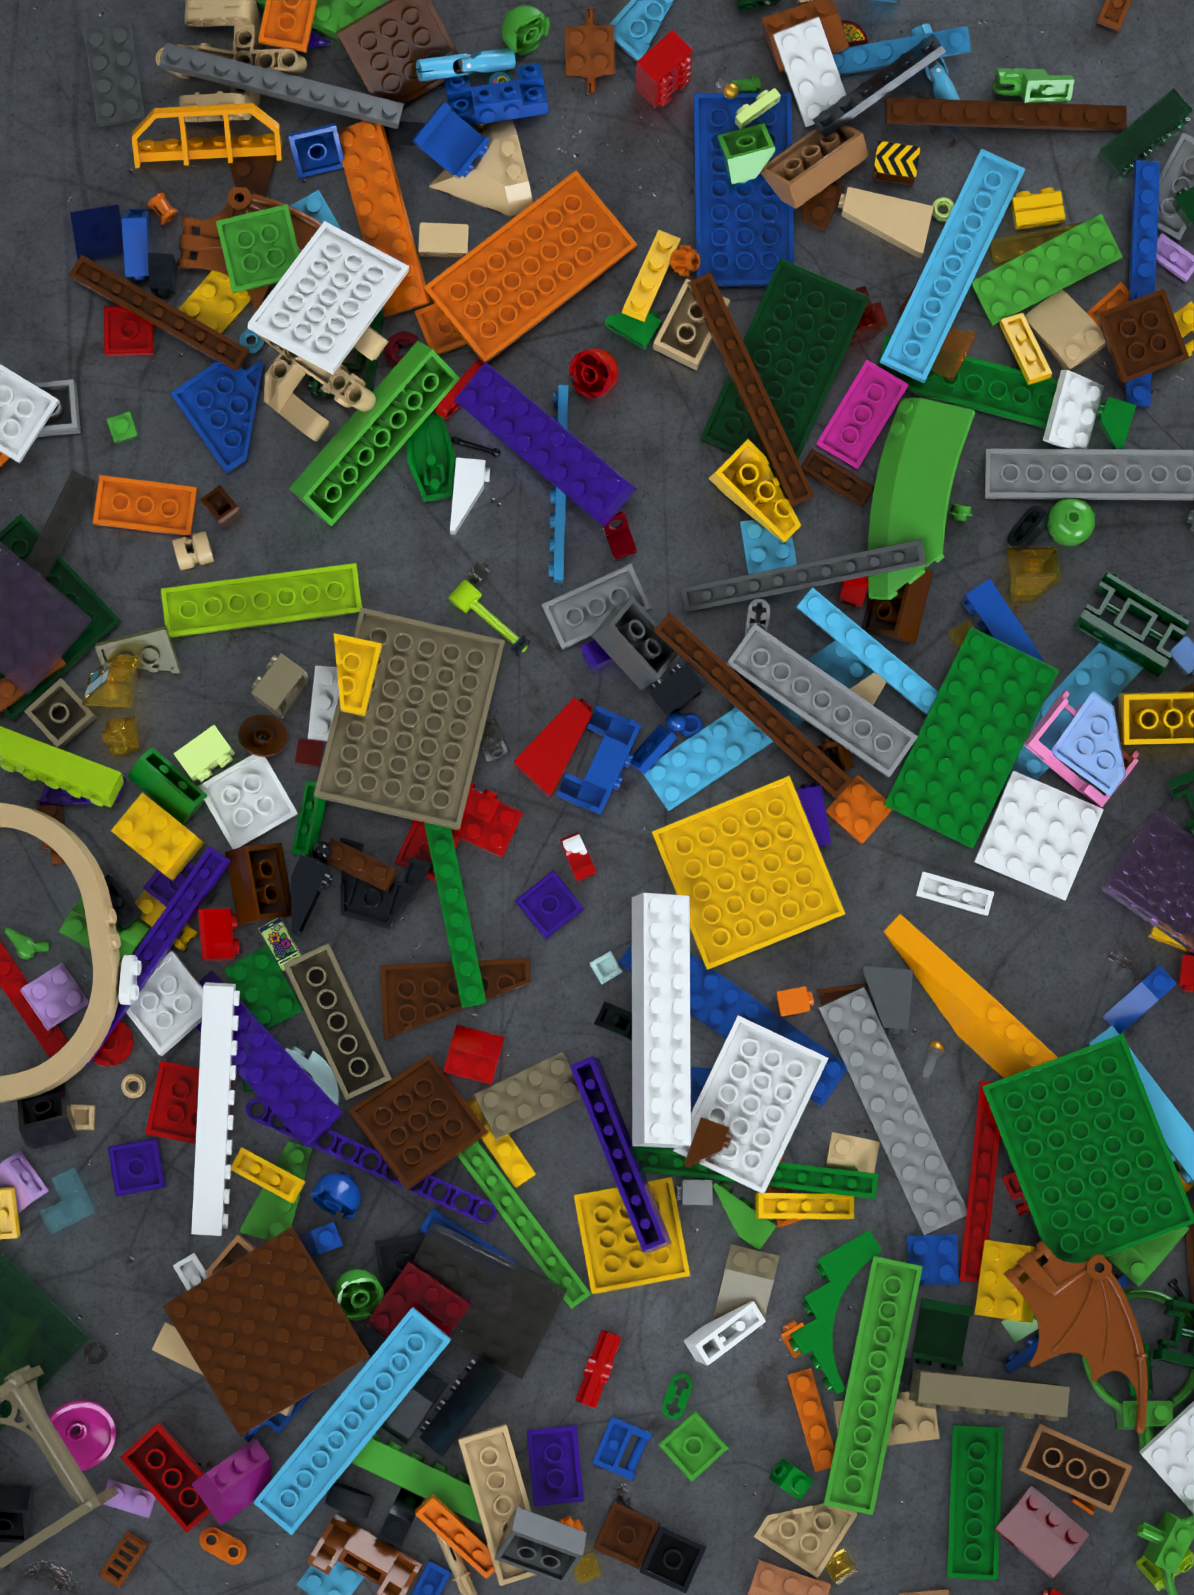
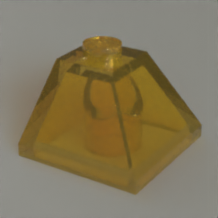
M1056 547L1027 548L1023 551L1007 548L1010 601H1035L1061 580Z

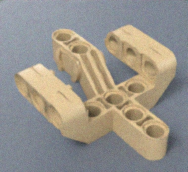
M185 0V25L191 27L234 26L233 51L213 48L208 43L191 46L177 44L178 46L244 63L250 61L251 65L294 76H300L305 72L307 61L293 49H263L264 44L258 43L262 21L255 0ZM252 37L251 41L246 45L248 38ZM164 47L156 53L155 59L158 66L160 65ZM295 59L294 64L289 67L291 60ZM270 60H273L272 64L269 67H267L268 62ZM166 70L177 77L190 79L188 75ZM231 87L230 93L217 91V94H202L195 92V95H182L179 97V107L253 103L258 107L260 104V94L247 90L243 92V89ZM229 114L230 121H247L251 118L252 114ZM223 115L185 117V122L224 121Z
M368 326L354 345V348L373 361L377 359L389 341ZM257 334L280 353L265 374L264 402L315 442H318L329 427L330 421L322 417L319 411L307 405L303 398L293 393L306 373L322 383L321 390L334 394V400L346 408L352 406L361 412H368L374 407L376 402L375 395L365 387V381L353 373H348L349 370L342 363L335 373L331 374Z

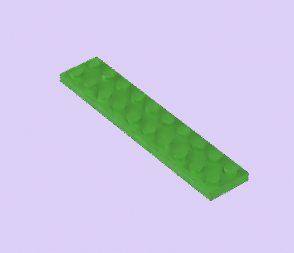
M873 1256L823 1505L869 1515L874 1514L923 1266Z

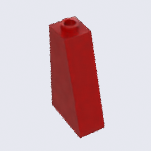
M574 697L513 761L514 765L548 797L554 794L593 716L590 712L592 707L582 698L578 701Z

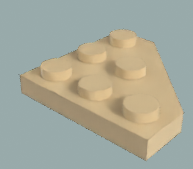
M823 1503L766 1516L754 1538L818 1579L858 1514L854 1511L826 1506Z

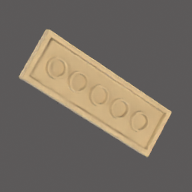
M500 1425L457 1439L499 1586L536 1575L494 1559L506 1524L516 1507L531 1512L507 1425Z

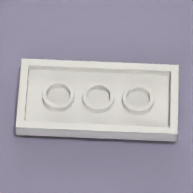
M819 17L772 34L805 127L815 124L813 122L815 117L838 102L840 98L846 96Z

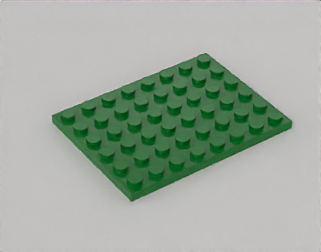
M1124 1034L1117 1035L982 1087L1039 1237L1061 1261L1082 1263L1086 1262L1093 1254H1101L1107 1257L1194 1224L1192 1208Z

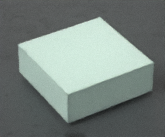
M611 951L589 963L601 985L623 973Z

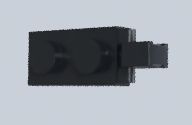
M108 874L104 878L109 889L112 908L116 912L118 923L126 930L144 913L116 880Z

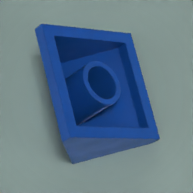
M336 123L288 134L299 178L344 168L342 163L344 156Z

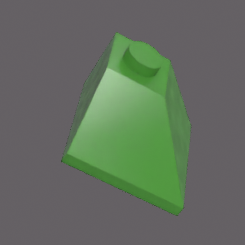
M765 123L717 135L725 167L732 184L745 183L756 178L775 153V146Z

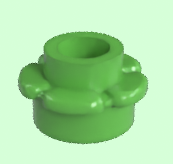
M952 504L951 511H948L949 514L953 515L952 519L967 521L968 516H973L971 514V506Z

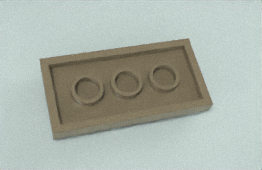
M564 1052L556 1054L473 1095L495 1140L582 1098Z

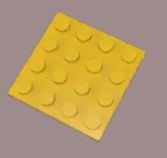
M672 1177L648 1181L672 1244L651 1253L642 1251L618 1187L574 1195L592 1294L690 1276Z

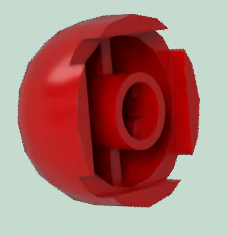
M590 348L573 357L569 366V375L573 376L575 383L572 384L582 396L595 398L605 395L614 388L618 381L619 368L615 358L609 352L600 348Z

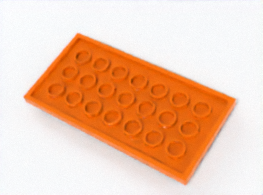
M575 170L424 286V289L483 363H488L637 248L638 244L577 170Z

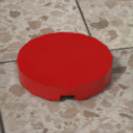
M122 1020L119 1021L94 1057V1062L110 1067L119 1065L127 1060L133 1050L134 1037L126 1023Z

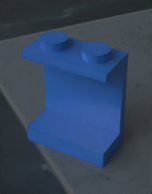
M442 102L412 139V142L456 179L461 176L466 177L474 168L471 164L477 156L482 158L489 149V146L486 144L490 139L483 137L455 114L447 103Z

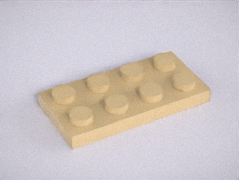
M909 1391L898 1392L887 1446L940 1439L936 1407L935 1409L915 1406L916 1402L909 1400ZM844 1400L833 1401L837 1433Z

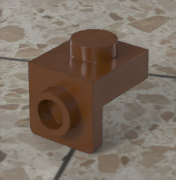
M832 738L821 740L822 745L817 748L822 752L825 751L826 756L842 771L854 767L852 755L848 749Z

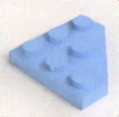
M1092 692L1051 751L1053 752L1052 755L1111 796L1126 776L1115 709L1104 698Z

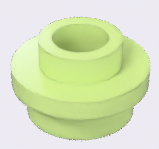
M946 197L935 200L932 204L934 206L933 217L937 221L947 222L955 205L954 202ZM946 207L948 212L941 214L939 208Z

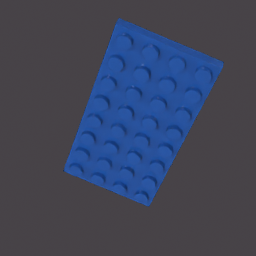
M779 92L781 95L780 102L744 127L747 128L765 123L775 146V153L769 161L792 146L791 92ZM724 93L694 94L696 252L700 255V266L696 270V278L711 272L718 287L768 286L780 258L794 264L793 207L780 200L761 173L756 178L745 183L732 184L717 135L740 130L735 123L737 110L745 104L750 106L756 102V97L760 93H738L736 98L733 99L726 98Z

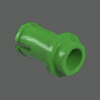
M751 75V78L730 81V83L738 86L739 93H757V91H761L759 76L754 77V75Z

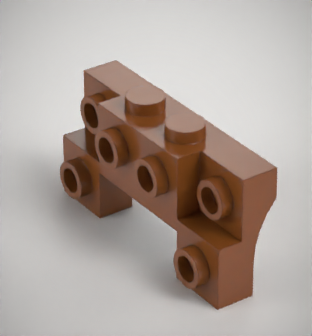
M337 1514L333 1516L307 1561L308 1564L327 1575L330 1574L338 1561L378 1584L380 1588L376 1595H405L422 1566L421 1563L395 1549L391 1544L383 1542L369 1531L359 1528Z

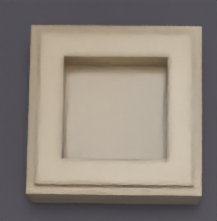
M70 1104L76 1130H94L95 1105Z

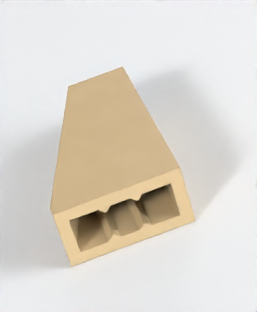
M851 187L847 188L846 194L841 193L838 208L843 209L842 217L917 258H922L934 206Z

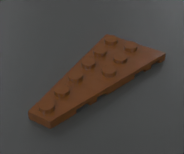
M530 958L478 960L486 1001L531 983ZM453 962L380 965L384 1040L466 1009L461 1006Z

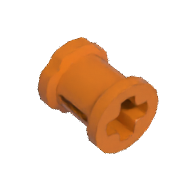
M164 192L157 194L147 203L148 208L153 209L160 218L159 222L161 225L169 223L179 213L166 200Z

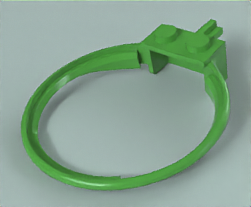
M1149 1289L1124 1291L1128 1300L1141 1298L1164 1304L1165 1300L1173 1299L1164 1293ZM1176 1308V1311L1185 1313L1184 1323L1187 1328L1192 1329L1194 1318L1188 1311ZM1082 1356L1084 1369L1092 1388L1105 1403L1116 1410L1117 1430H1135L1137 1401H1122L1121 1404L1117 1402L1118 1398L1108 1392L1099 1380L1092 1382L1089 1364L1086 1358ZM1192 1369L1188 1380L1180 1391L1168 1401H1147L1146 1427L1144 1432L1139 1434V1451L1154 1438L1153 1430H1163L1173 1421V1409L1194 1390V1369Z
M1165 1511L1157 1528L1142 1521L1141 1525L1138 1524L1137 1526L1138 1531L1136 1535L1150 1541L1143 1556L1154 1565L1161 1567L1163 1584L1167 1595H1178L1173 1573L1176 1574L1194 1538V1514L1187 1518H1181L1169 1511Z

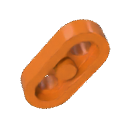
M216 1526L207 1527L200 1534V1545L210 1554L232 1565L239 1564L245 1559L247 1547L242 1540ZM209 1535L216 1537L215 1544L208 1543L207 1538ZM232 1547L238 1549V1555L235 1557L229 1553Z

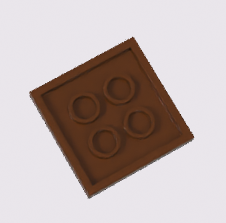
M1165 289L1096 314L1121 384L1189 358Z

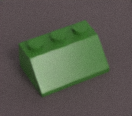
M81 897L70 911L59 932L91 950L85 909ZM138 919L126 930L118 921L115 923L116 933H118L121 940L119 948L120 963H122L124 955H133L152 927Z

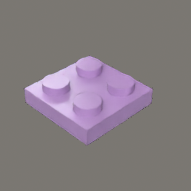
M63 963L25 985L20 990L47 1031L78 1013L89 1004L88 999Z

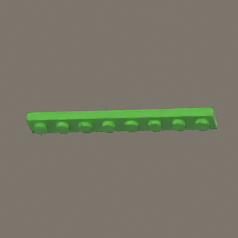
M476 1142L459 1154V1159L569 1307L573 1309L590 1296V1291L480 1143Z

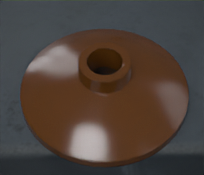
M255 715L249 717L241 724L238 738L240 744L247 752L260 757H269L280 753L285 748L288 733L285 726L278 719L268 715Z

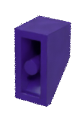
M595 639L580 647V653L593 674L614 661Z

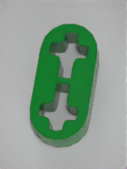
M676 1373L670 1380L662 1403L663 1414L669 1419H678L685 1410L693 1386L692 1379L686 1373ZM681 1377H685V1382L689 1384L688 1388H683L681 1394L678 1395L676 1394L677 1385L674 1382L675 1380H680ZM674 1397L679 1398L677 1406L680 1408V1411L670 1415L666 1405L667 1403L672 1404Z

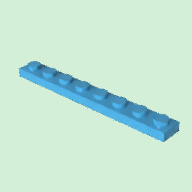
M558 385V392H553V407H558V416H553V418L568 430V385ZM556 487V489H551V504H555V513H550V528H555V537H550L549 551L554 552V562H549V577H554V583H564L566 495Z

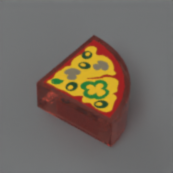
M841 20L849 46L868 44L866 33L858 24Z

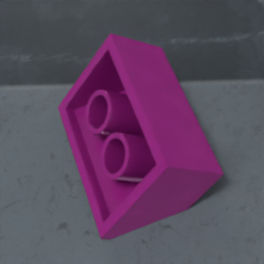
M255 1438L192 1483V1486L220 1526L254 1502L272 1480L271 1459L257 1438Z

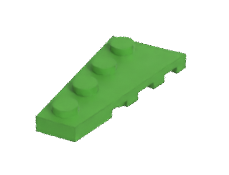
M288 1142L276 1166L305 1180L313 1148ZM263 1188L239 1233L270 1240L293 1226L302 1189L293 1204Z

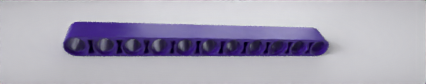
M254 1098L247 1103L246 1114L249 1118L299 1140L286 1125L283 1127L275 1125L274 1117L276 1114L262 1099ZM260 1102L265 1110L261 1116L256 1117L252 1114L251 1108L253 1104ZM327 1129L324 1133H329L333 1138V1142L329 1147L325 1148L320 1145V1137L310 1145L403 1187L397 1178L389 1177L387 1173L388 1166L376 1150ZM347 1143L353 1144L356 1150L355 1154L350 1158H346L342 1154V1148ZM371 1153L378 1157V1164L374 1168L367 1167L364 1161L365 1157ZM432 1175L424 1179L422 1187L418 1189L412 1187L409 1189V1191L481 1223H490L496 1217V1207L491 1202ZM438 1184L444 1185L447 1190L445 1197L442 1199H437L433 1195V1188ZM462 1194L466 1195L470 1201L465 1209H459L455 1203L456 1198ZM482 1205L491 1207L492 1216L489 1219H482L478 1215V1210Z

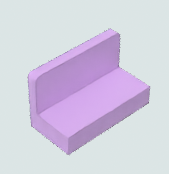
M21 1151L0 1163V1188H15L18 1213L49 1192Z

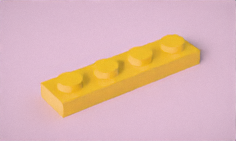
M658 230L624 304L623 314L645 322L669 269L671 254L675 249H678L681 238Z
M474 1096L465 1101L488 1131V1135L482 1138V1140L513 1186L517 1188L536 1175L509 1134L497 1140L494 1139Z
M810 1193L755 1194L756 1219H854L853 1196Z

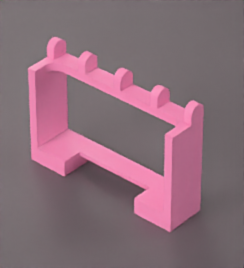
M1065 690L1030 732L1023 744L1095 806L1103 807L1111 796L1102 790L1099 792L1091 784L1084 782L1053 756L1052 751L1038 741L1063 708L1075 717L1083 706L1081 704L1076 710L1072 708L1067 700L1070 693ZM1136 749L1130 755L1122 750L1126 772L1124 779L1139 761L1136 758L1140 752Z

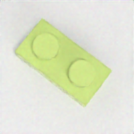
M776 88L771 91L764 90L756 97V102L750 106L745 104L737 110L735 123L739 129H743L780 102L781 95Z

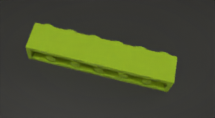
M0 726V766L8 772L17 771L32 781H36V779L43 781L50 788H61L76 798H81L82 796L90 799L97 806L102 807L105 805L110 808L112 807L124 784L121 772Z

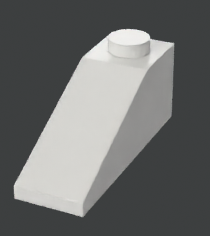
M456 458L450 533L456 535L481 495L485 482L490 481L491 467H486V460Z
M750 1301L702 1326L687 1337L684 1342L695 1361L708 1366L766 1321L755 1302Z

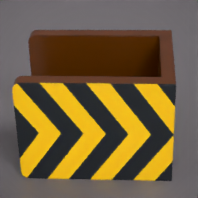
M878 141L872 179L913 185L917 175L920 147Z

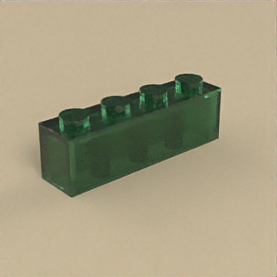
M1173 88L1099 151L1098 158L1116 178L1122 173L1124 176L1134 169V161L1139 158L1145 160L1154 152L1153 147L1158 142L1161 145L1172 137L1171 132L1176 127L1182 129L1191 120L1189 116L1193 109Z

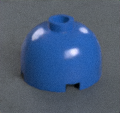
M346 1172L324 1175L317 1181L310 1193V1197L314 1196L312 1201L318 1207L332 1215H335L336 1211L344 1213L342 1218L345 1219L355 1217L361 1203V1191L353 1181L354 1178Z

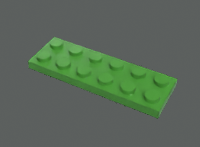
M1102 213L973 279L971 286L990 324L993 326L1000 322L1001 319L1020 312L1123 258Z

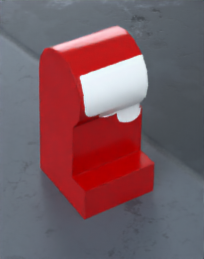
M579 832L560 839L576 883L597 874Z

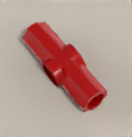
M601 1329L593 1354H590L585 1367L584 1379L575 1401L596 1408L603 1386L607 1384L614 1364L613 1359L618 1350L621 1336Z

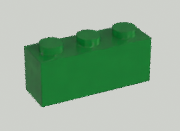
M153 747L137 760L127 776L182 825L197 813L208 796Z

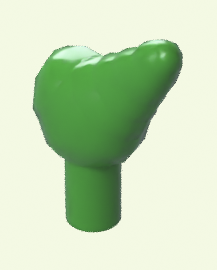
M4 929L5 934L17 949L18 957L23 960L31 959L37 951H49V941L35 942L31 937L21 934L14 929Z

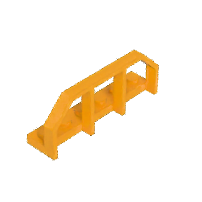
M253 103L154 108L132 131L135 168H140L141 162L184 160V165H189V160L228 158V163H233V157L276 155L277 161L282 160L283 140L282 135H280L279 123ZM251 113L274 131V134L267 133L262 136L244 134L238 137H231L229 114ZM223 115L225 136H216L209 139L193 137L187 140L185 117ZM179 117L181 140L170 138L165 141L143 140L138 142V137L156 118Z

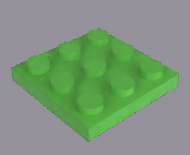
M288 204L216 221L233 294L277 284L300 254Z

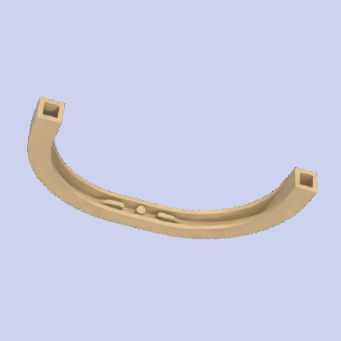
M0 803V828L18 829L39 838L54 849L71 870L82 895L93 963L91 997L87 1011L77 1031L58 1053L44 1063L23 1072L0 1076V1103L34 1097L58 1087L78 1073L100 1048L111 1027L119 1001L121 973L119 948L121 940L118 933H116L115 923L117 922V915L112 908L109 889L96 859L81 839L64 824L45 813L24 806Z

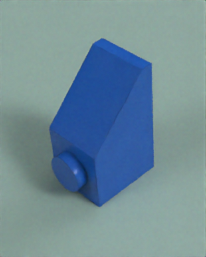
M336 1222L299 1235L311 1258L344 1246Z

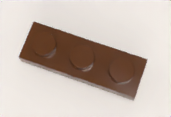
M331 837L328 844L331 846L332 853L324 862L388 892L398 870Z

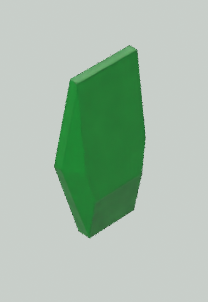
M439 415L428 416L407 440V464L424 502L452 498L456 454L445 421Z

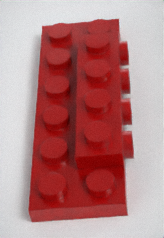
M471 782L460 830L451 829L452 835L503 858L523 812L497 800L498 795L487 789L483 793L475 790L476 785Z

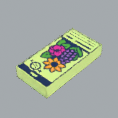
M277 918L258 928L281 971H286L283 964L300 957L301 954L282 918Z

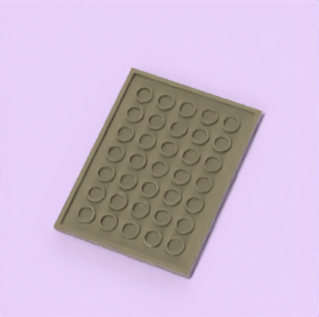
M361 608L354 638L382 643L372 691L365 716L342 712L338 697L314 797L460 830L505 640Z

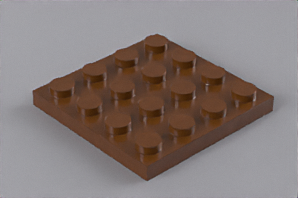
M389 0L335 32L368 93L372 96L403 103L404 105L444 82V78L419 81L416 72V61L418 59L459 54L430 0ZM459 59L453 63L454 72H461L457 64Z
M430 1054L348 1110L349 1115L406 1191L488 1135L486 1128Z

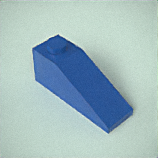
M1159 965L1106 1012L1102 1018L1110 1027L1113 1026L1120 1035L1177 983Z

